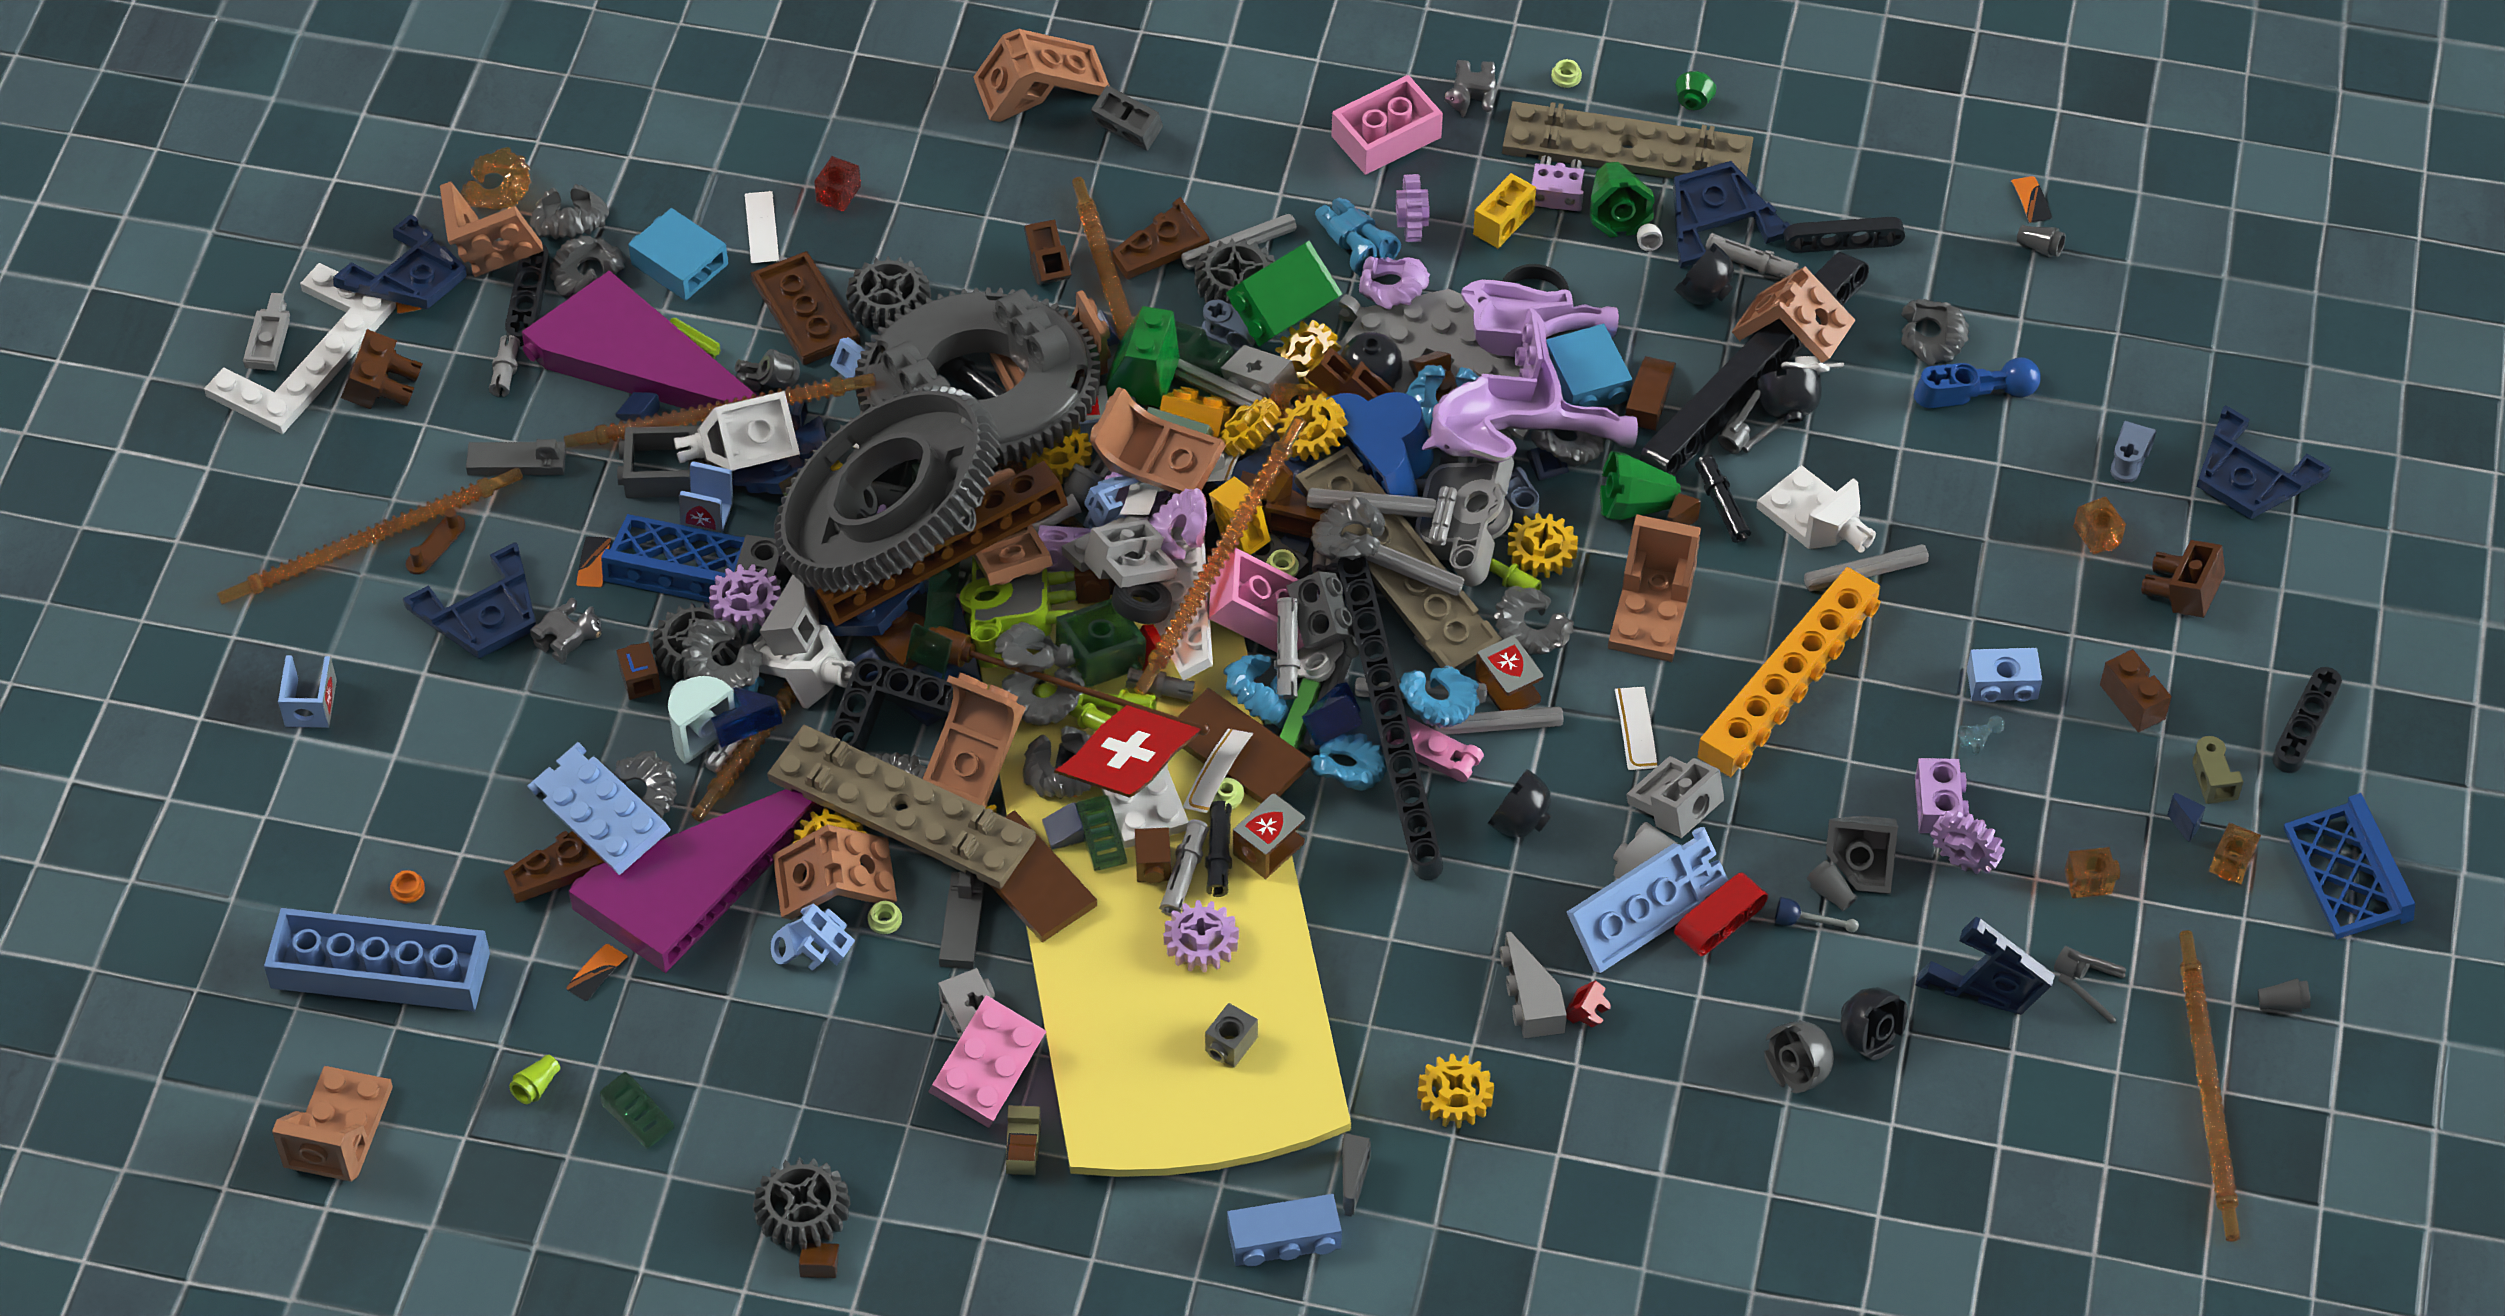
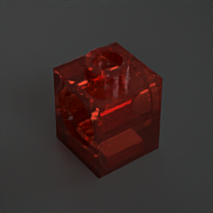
M831 156L814 181L816 201L826 207H833L844 211L861 187L859 166Z

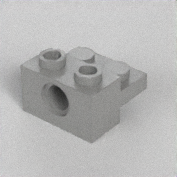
M1147 519L1091 529L1083 561L1099 579L1112 578L1120 588L1131 587L1133 585L1175 579L1178 570L1173 561L1161 550L1164 538Z
M1671 756L1665 759L1626 794L1629 805L1653 815L1656 827L1680 838L1684 837L1724 801L1720 769L1696 758H1693L1686 764Z

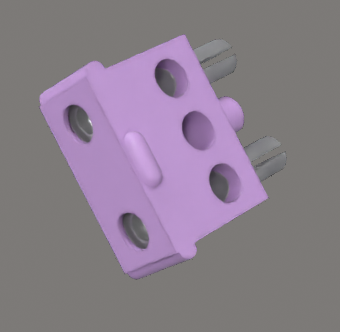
M1546 155L1542 156L1540 164L1535 163L1532 185L1536 187L1535 206L1581 211L1584 169H1581L1582 162L1578 160L1577 168H1575L1576 159L1572 160L1571 168L1566 167L1564 163H1557L1553 166L1551 165V157L1547 156L1545 165Z

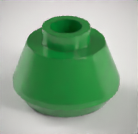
M1686 72L1680 75L1675 83L1678 101L1688 110L1704 108L1716 94L1715 83L1703 72Z

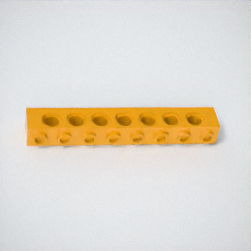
M1846 567L1700 738L1697 758L1720 769L1722 773L1729 777H1732L1738 768L1744 769L1750 762L1757 746H1764L1768 741L1771 729L1776 724L1781 725L1785 721L1793 703H1800L1805 697L1810 683L1813 680L1815 682L1819 681L1823 676L1827 663L1831 659L1836 660L1840 656L1849 637L1854 639L1857 636L1867 616L1871 618L1877 612L1881 603L1878 600L1880 585Z

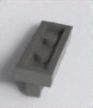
M537 439L536 442H469L466 462L467 475H564L565 442H557L556 439Z
M962 871L960 873L951 872L939 954L940 967L974 969L986 882L977 879V875L970 871L966 873Z

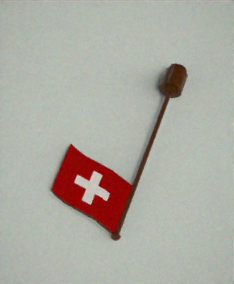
M942 626L938 628L930 627L923 641V652L928 653L930 658L962 667L965 662L969 663L972 658H976L1123 706L1120 711L1096 730L1076 755L1062 766L1056 768L1054 773L1129 798L1150 784L1179 750L1199 734L1202 736L1207 735L1210 730L1209 725L1205 722L1203 725L1041 672L1033 671L1026 673L1019 667L1008 668L1003 660L976 652L975 644L972 643L970 635Z

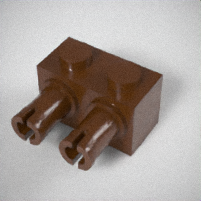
M367 329L357 351L341 398L368 409L372 408L375 399L380 396L408 406L414 387L387 378L388 372L395 373L416 382L423 363L397 354L396 350H394L397 340Z
M2190 540L2183 556L2157 552L2153 559V572L2172 574L2173 577L2165 578L2146 574L2145 579L2142 581V594L2168 598L2171 601L2173 613L2204 618L2225 575L2222 545Z

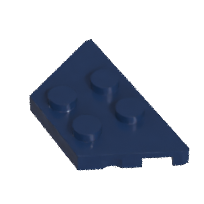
M817 416L794 431L800 452L799 455L733 471V490L737 486H746L749 493L768 492L770 494H784L786 488L792 486L791 478L798 476L797 469L805 466L804 459H810L813 456L812 450H818L822 446L821 441L826 442L828 440L822 418Z
M922 581L836 627L818 600L819 624L827 626L833 636L882 635L892 625V622L908 609L906 602L915 593L922 595L926 591V584Z

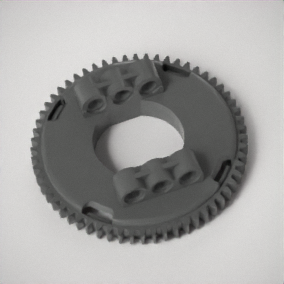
M987 287L985 292H979L978 288H974V291L971 293H967L965 289H962L961 294H955L953 291H950L947 297L938 294V299L934 301L926 298V304L924 305L916 302L915 309L913 310L907 307L904 308L905 315L894 314L895 322L886 320V328L878 327V335H871V343H865L866 351L860 352L861 359L857 360L858 368H855L856 397L860 410L865 412L870 409L871 404H880L882 398L890 400L892 394L900 396L903 390L911 393L913 388L921 390L923 386L931 388L933 385H937L939 388L941 386L950 388L951 386L948 381L941 375L937 376L936 371L948 361L959 356L971 353H995L1011 358L1025 373L1023 379L1004 394L978 400L996 422L997 433L1000 436L997 440L1000 447L996 450L1000 455L995 460L997 463H1003L1005 467L1007 462L1012 460L1018 464L1022 457L1030 460L1034 452L1042 455L1043 448L1046 447L1052 450L1054 441L1061 444L1063 443L1064 436L1070 437L1072 429H1079L1080 422L1086 421V415L1092 412V405L1096 404V396L1099 395L1101 382V366L1097 345L1094 344L1093 336H1089V330L1083 329V322H1076L1075 315L1068 316L1067 309L1059 311V304L1057 303L1049 307V299L1047 298L1039 302L1038 295L1030 297L1024 289L1018 291L1012 289L1007 295L1003 294V288H999L997 293H992L990 287ZM1084 369L1085 378L1080 377L1076 390L1071 388L1076 372ZM966 419L963 424L973 431L972 424Z
M933 385L931 388L923 386L921 390L913 388L911 393L903 390L900 396L892 394L890 400L882 398L880 404H871L869 410L865 412L860 410L859 416L856 418L850 417V422L842 426L840 424L841 428L836 433H831V437L826 442L821 441L822 446L818 450H812L813 456L810 459H804L805 466L797 469L798 476L791 478L792 486L787 487L785 490L787 496L781 497L783 505L778 507L779 515L775 518L777 524L774 526L776 531L774 538L776 539L775 546L778 548V554L781 556L785 566L802 584L805 583L808 587L813 586L815 590L821 588L826 592L830 588L835 593L839 588L842 592H846L850 587L853 591H856L859 585H862L865 589L870 582L878 585L880 579L885 578L889 580L891 575L895 573L900 575L902 570L907 567L911 569L915 562L918 560L923 561L924 556L928 553H934L933 546L935 544L943 545L945 543L943 538L973 531L976 526V514L973 508L981 505L982 498L985 495L983 488L990 486L991 483L988 478L995 474L991 468L998 465L995 458L1000 455L996 450L1000 447L997 441L1000 436L997 433L996 422L990 413L975 397L965 393L963 390H957L955 387L948 388L947 386L939 388L937 385ZM966 419L972 424L973 431L963 424ZM857 443L859 445L858 452L839 470L832 471L830 467ZM921 459L916 481L908 492L886 510L870 516L877 510V497L871 487V482L897 464Z

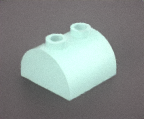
M698 676L680 681L671 689L668 711L674 747L681 761L687 764L720 741L728 729H733L732 724L737 720L733 689L724 681L710 676Z

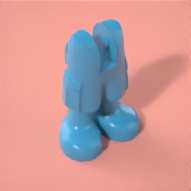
M1340 197L1332 201L1333 210L1329 206L1323 205L1315 211L1317 220L1326 229L1329 237L1340 248L1352 249L1350 267L1359 276H1362L1363 265L1368 257H1389L1394 259L1401 249V242L1396 235L1376 228L1375 220L1364 211L1355 208L1347 199Z

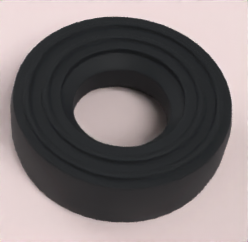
M1159 582L1122 588L1116 584L1112 594V606L1118 614L1130 621L1141 624H1156L1164 621L1170 613L1172 595ZM1132 597L1144 598L1152 603L1139 602Z

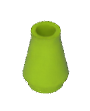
M545 1055L541 1060L513 1075V1081L509 1085L511 1093L523 1104L538 1101L553 1077L560 1071V1064L551 1055Z

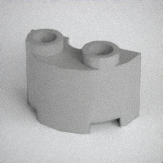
M1645 822L1637 830L1635 838L1629 845L1623 843L1616 850L1613 859L1617 861L1613 875L1619 879L1673 843H1678L1656 827Z

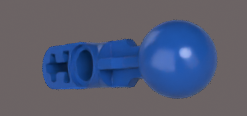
M2023 357L2011 359L2003 366L2001 371L1992 372L1985 369H1976L1967 363L1929 366L1923 370L1914 391V399L1919 405L1926 408L1956 406L1968 403L1971 397L1990 394L1995 389H2003L2011 396L2023 398L2030 396L2037 390L2041 381V375L2037 365Z

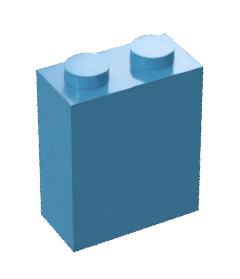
M670 208L662 216H658L641 234H637L628 244L631 265L685 301L728 265L726 244L673 208Z
M1605 324L1546 339L1549 356L1557 372L1564 401L1574 406L1604 407L1629 400L1633 379Z

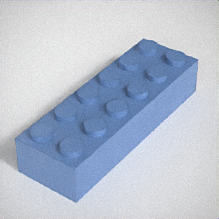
M281 908L264 969L272 989L475 1012L490 950L486 933L483 930Z

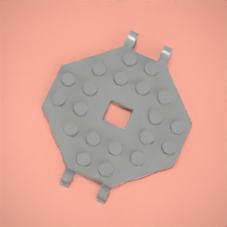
M1445 289L1422 294L1421 296H1416L1410 305H1393L1390 310L1379 305L1361 307L1355 298L1344 294L1339 301V306L1342 307L1338 318L1354 323L1341 342L1336 341L1342 347L1337 353L1341 356L1344 346L1356 335L1364 332H1377L1386 335L1396 343L1402 356L1403 372L1401 380L1399 379L1395 383L1393 390L1406 394L1410 384L1416 379L1408 364L1409 360L1436 351L1451 354V372L1455 379L1461 367L1471 369L1478 376H1482V374L1519 376L1520 366L1515 365V357L1488 353L1479 346L1475 339L1473 328L1474 311L1464 302L1462 294L1456 291ZM1505 428V430H1508L1513 436L1524 440L1529 432V429Z

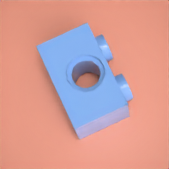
M2037 648L1973 649L1970 651L1967 674L1972 701L1995 702L1999 700L2028 701L2038 699L2042 675Z

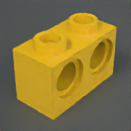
M1510 173L1475 209L1473 235L1499 249L1534 212L1536 187Z
M1235 476L1209 493L1221 540L1232 549L1237 548L1251 555L1271 541L1258 493Z

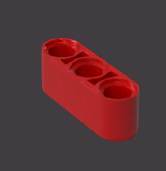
M1740 872L1687 913L1675 927L1674 934L1698 956H1704L1756 915L1766 904L1769 896L1746 874Z

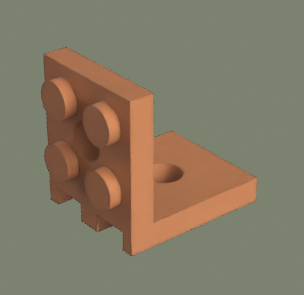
M452 182L440 185L448 243L450 245H457L459 257L464 263L470 262L472 274L475 277L543 251L542 241L516 206L479 220L478 216ZM498 238H502V239H503V241H495V240L498 239Z
M1804 266L1758 293L1732 330V333L1741 341L1780 318L1813 355L1823 363L1831 358L1855 322V319ZM1816 315L1820 318L1821 325L1816 321Z
M827 824L773 854L781 918L792 920L802 914L800 911L813 903L818 906L837 895L872 903L880 901L895 903L897 901L888 838ZM805 869H807V875L803 881V874Z

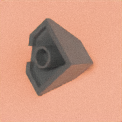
M1871 816L1829 819L1826 854L1838 866L1856 890L1891 894L1898 831L1897 821L1891 818Z

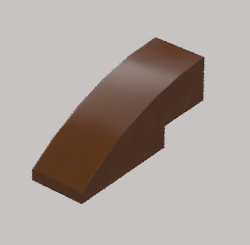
M1331 347L1314 362L1305 376L1306 379L1329 396L1351 393L1370 401L1379 395L1396 392L1385 381L1371 372L1362 361L1353 369Z
M1647 356L1642 361L1625 416L1637 418L1638 427L1656 431L1676 368L1675 362Z
M1242 471L1240 481L1259 494L1268 529L1311 539L1312 528L1320 521V514L1325 513L1321 508L1307 506V498L1292 490L1290 496L1272 504L1254 486L1257 475Z

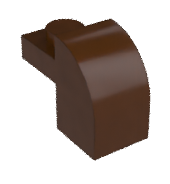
M1055 219L1025 225L1024 232L1030 253L1029 261L1036 283L1042 285L1070 279L1072 273L1065 245H1061Z

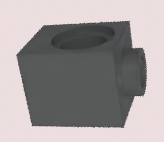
M1228 1003L1205 1032V1051L1215 1061L1225 1062L1235 1068L1258 1038V1019ZM1233 1036V1037H1236V1038H1234V1039H1225V1038H1223V1037Z

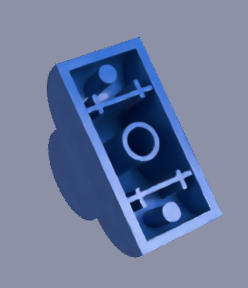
M1400 392L1385 393L1370 401L1351 393L1330 396L1337 404H1340L1348 421V425L1343 427L1347 434L1344 437L1337 438L1340 446L1335 448L1340 451L1348 446L1363 464L1362 469L1368 476L1372 475L1386 494L1418 497V488L1415 480L1427 472L1434 460L1433 449L1422 450L1423 444L1430 436L1419 402L1414 397ZM1327 415L1326 418L1331 420V417Z

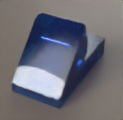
M1347 682L1334 686L1302 716L1316 746L1324 744L1358 727L1362 723L1358 714L1361 709Z
M734 687L733 690L738 707L724 711L711 718L716 739L721 748L783 723L775 697Z

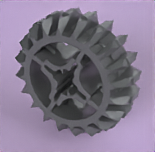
M1231 238L1228 244L1219 241L1217 248L1209 246L1207 253H1201L1199 262L1195 266V285L1200 298H1204L1206 303L1211 300H1222L1232 305L1226 292L1275 262L1274 255H1269L1266 247L1259 249L1257 241L1251 245L1247 244L1245 238L1241 243H1235Z
M887 256L885 261H879L875 257L874 264L864 262L862 269H855L853 277L849 278L846 291L848 309L853 314L856 322L862 321L865 328L873 325L876 333L878 332V327L886 328V320L895 322L894 314L905 315L904 308L907 307L913 310L915 309L916 302L924 305L926 304V298H931L929 280L924 275L921 267L915 268L912 261L904 264L901 256L896 261H892L889 256Z
M691 602L688 609L678 606L676 614L667 611L666 620H659L658 629L654 630L652 651L655 654L656 664L658 667H662L665 676L672 675L675 682L683 678L685 680L691 678L687 675V669L683 666L684 659L681 658V653L684 650L682 642L688 637L690 627L700 619H715L713 609H709L706 602L701 607H696ZM739 631L733 643H719L713 647L711 656L717 664L729 666L736 661L742 643Z
M799 1156L796 1165H790L785 1160L782 1170L772 1166L770 1170L771 1177L762 1176L760 1181L761 1187H757L755 1190L756 1200H754L753 1209L756 1213L757 1225L762 1227V1232L766 1238L772 1236L776 1246L785 1241L786 1248L789 1251L795 1244H800L801 1249H806L807 1243H813L818 1247L821 1245L820 1239L824 1238L832 1242L834 1238L833 1231L842 1232L843 1221L848 1220V1208L851 1205L850 1196L847 1194L848 1186L845 1181H841V1175L838 1173V1170L831 1172V1167L827 1162L818 1167V1162L815 1158L809 1164H804L803 1159ZM821 1191L830 1198L827 1208L821 1205L819 1200ZM776 1201L781 1202L785 1210V1214L782 1217L773 1209Z

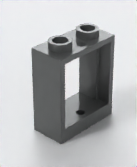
M700 426L625 427V440H619V458L624 461L623 466H618L617 478L618 485H624L626 498L679 497L681 491L691 493V462L705 464L704 458L688 460V470L634 472L635 451L690 450V446L676 449L674 438L694 435V433H698L697 430Z

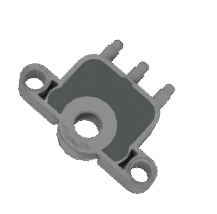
M1474 457L1472 463L1442 464L1436 467L1427 479L1415 480L1418 491H1424L1423 498H1433L1436 500V504L1441 487H1453L1457 490L1448 536L1443 547L1434 546L1428 542L1433 517L1403 515V517L1417 518L1415 532L1437 559L1450 560L1457 575L1463 577L1466 586H1477L1487 578L1495 547L1494 539L1501 536L1509 528L1512 521L1513 510L1507 499L1504 498L1507 496L1514 466L1512 457L1501 463Z

